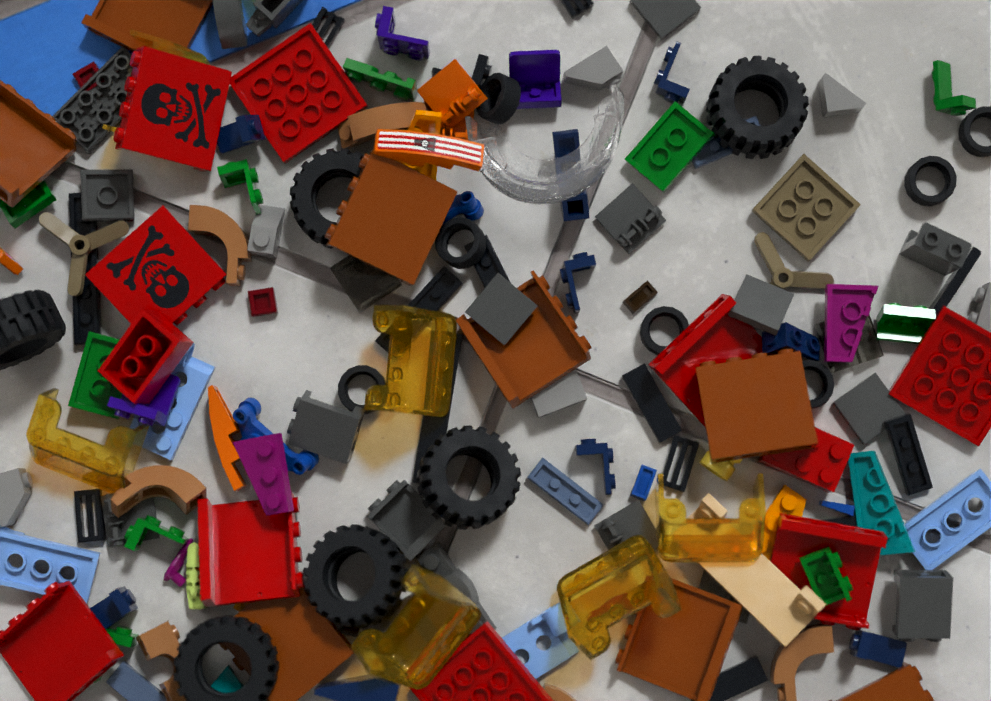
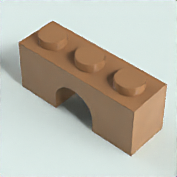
M166 621L136 637L147 661L163 656L168 658L173 665L174 657L179 652L177 648L179 646L178 639H180L175 625L170 626L169 622ZM173 666V673H175L176 666ZM173 674L167 681L159 685L167 701H186L183 695L179 696L177 691L179 685L177 681L174 682Z

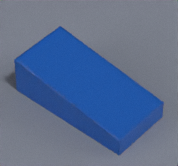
M642 464L630 496L646 501L657 470Z
M819 500L820 506L849 516L854 514L855 506Z

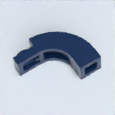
M578 129L552 132L555 171L563 220L565 222L589 219L588 196L583 178Z

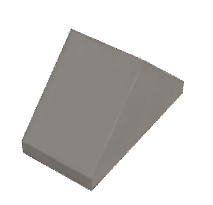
M827 73L818 82L823 118L856 114L866 105L863 100Z

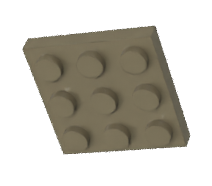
M803 154L751 211L809 262L861 204L809 157Z

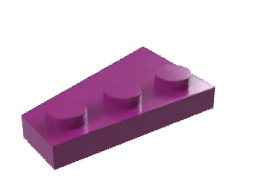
M825 285L824 362H853L866 318L869 316L871 304L879 286Z
M282 433L233 442L266 515L294 511Z

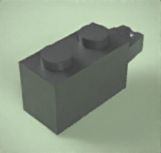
M256 0L253 3L256 10L246 23V26L259 37L272 26L276 29L303 0Z

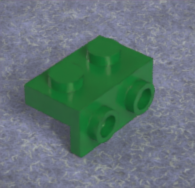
M44 179L13 208L0 199V208L9 224L16 229L57 199Z
M899 303L884 304L876 316V339L919 344L931 323L936 319V309H928L922 305L908 307L902 306Z
M829 546L799 558L813 592L826 605L844 598L846 601L852 600L849 592L853 591L848 576L842 577L839 568L843 567V564L837 552L832 554Z

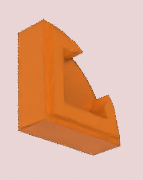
M0 247V263L13 274L18 275L23 270V267Z

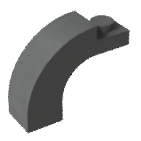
M213 0L222 49L247 46V27L241 0Z

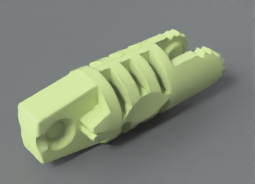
M193 542L187 547L186 591L189 609H205L207 607L200 600L199 542Z

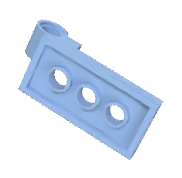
M194 343L171 373L173 375L181 372L185 373L187 383L177 390L175 396L177 404L174 409L170 410L164 432L157 434L154 432L153 427L137 422V418H134L124 440L169 460H173L215 369L214 366L192 357L195 348Z
M981 469L970 474L904 523L915 549V552L912 553L925 570H933L991 528V481ZM972 498H979L982 501V508L978 512H971L968 509V502ZM952 513L959 514L961 517L960 525L955 528L949 527L946 522L947 517ZM930 529H936L940 533V538L935 543H929L925 539V534Z
M0 525V585L45 595L44 590L52 583L58 582L59 584L70 581L85 603H88L100 557L99 552L27 536L23 532L14 531L11 528L1 527ZM19 554L23 558V565L21 567H13L9 562L10 555ZM36 561H46L49 564V571L47 573H39L35 569ZM62 567H72L75 571L74 578H63L61 575Z
M564 601L551 606L502 637L514 653L519 649H524L529 653V659L524 663V666L535 679L579 652L567 632L577 622ZM546 635L551 639V646L548 649L541 650L536 646V640L539 636Z

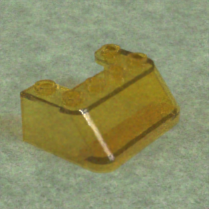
M374 305L373 326L375 330L379 333L390 334L386 385H372L368 388L365 395L364 410L432 417L445 416L449 411L457 332L455 318L451 314L405 305Z
M52 388L39 394L26 433L33 461L40 466L109 493H115L121 488L125 489V476L135 469L149 426L142 424L135 429L117 426L108 433L105 445H101L57 427L62 414L61 405L56 400L59 389Z
M642 535L632 536L569 572L557 584V593L569 639L590 660L603 654L611 644L609 627L650 604L655 614L660 618L670 617L682 610L669 574L651 544Z
M412 565L402 581L404 588L414 594L385 632L376 629L364 630L350 647L368 674L413 689H422L431 683L481 618V611L472 600L444 577Z

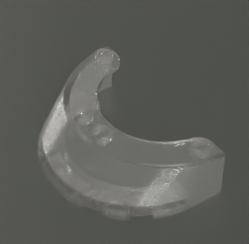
M616 84L610 85L612 96L605 97L600 102L598 114L594 115V127L588 138L573 152L556 159L542 160L528 157L517 151L509 143L499 125L492 122L479 124L471 116L465 117L468 141L484 144L483 164L479 171L490 185L499 192L524 203L552 204L579 195L591 187L603 175L616 153L624 117V94Z

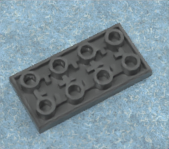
M123 46L52 116L58 124L70 129L74 133L76 142L88 154L121 123L122 117H119V110L127 96V92L124 90L127 77L131 76L133 66H130L132 54ZM95 82L97 83L98 86H96L95 88L89 91H84L90 85L94 84Z

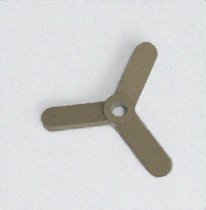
M49 212L42 213L39 216V224L70 247L72 251L67 291L71 296L75 297L80 296L83 292L87 258L92 250L125 236L129 231L127 222L117 221L84 236L78 234ZM84 242V248L78 250V244Z
M760 232L754 237V243L772 275L770 284L785 290L787 287L825 289L826 284L834 283V278L829 273L791 271L785 267L768 234ZM780 274L786 276L785 283L779 281L778 276Z

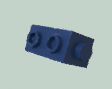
M676 41L674 48L668 47L663 60L668 62L664 71L659 69L654 84L658 85L656 93L664 96V99L672 104L675 101L684 104L690 90L667 80L681 45L678 41Z
M242 115L236 117V122L220 127L217 140L220 153H227L266 140L259 115Z
M587 252L573 255V259L564 261V268L560 269L562 283H567L569 293L565 294L568 309L573 308L574 314L580 312L572 273L596 267L595 256H588Z
M787 322L781 324L776 336L762 331V353H767L770 356L777 355L780 350L793 349L794 352L800 351L801 356L809 360H820V343L817 337Z
M596 438L580 440L581 445H575L576 456L602 454L605 495H611V489H616L615 474H610L609 463H614L613 449L608 448L607 443H596Z
M125 586L115 589L109 593L110 596L90 608L105 629L138 609L135 604L136 598Z
M855 630V634H852L849 643L851 655L899 668L902 667L907 643L904 641L863 630Z

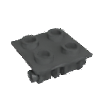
M633 183L595 216L628 254L667 221L661 215L662 211L659 207H654Z
M114 493L101 496L108 547L126 544L127 540L124 539V536L130 525H135L137 518H146L147 515L157 518L154 497L141 501L118 518L111 509L110 499ZM149 529L143 541L158 539L160 535Z
M639 500L594 525L619 570L635 564L637 560L665 545Z

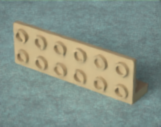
M708 493L701 500L699 507L671 534V538L740 605H743V608L782 646L786 647L826 604L809 587L805 586L800 590L725 519L728 511Z

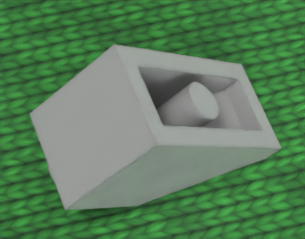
M605 46L565 71L563 80L565 83L596 90H602L605 87L611 89L621 82L619 78L622 77L623 70L609 48Z
M260 205L261 214L254 217L247 251L252 255L277 259L285 208Z
M16 468L0 473L1 527H9L15 524L32 494L33 480L31 474L26 472V468Z

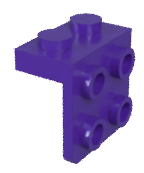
M383 6L382 14L377 13L375 21L380 49L384 53L397 56L398 53L407 54L410 59L422 61L423 58H429V42L423 39L394 34L396 24L394 8Z
M560 51L510 52L509 77L518 81L521 87V97L517 109L562 107Z
M171 374L150 404H134L122 394L121 399L110 396L107 406L114 410V415L119 418L129 420L130 417L138 419L137 422L153 427V424L165 427L181 380L178 376Z

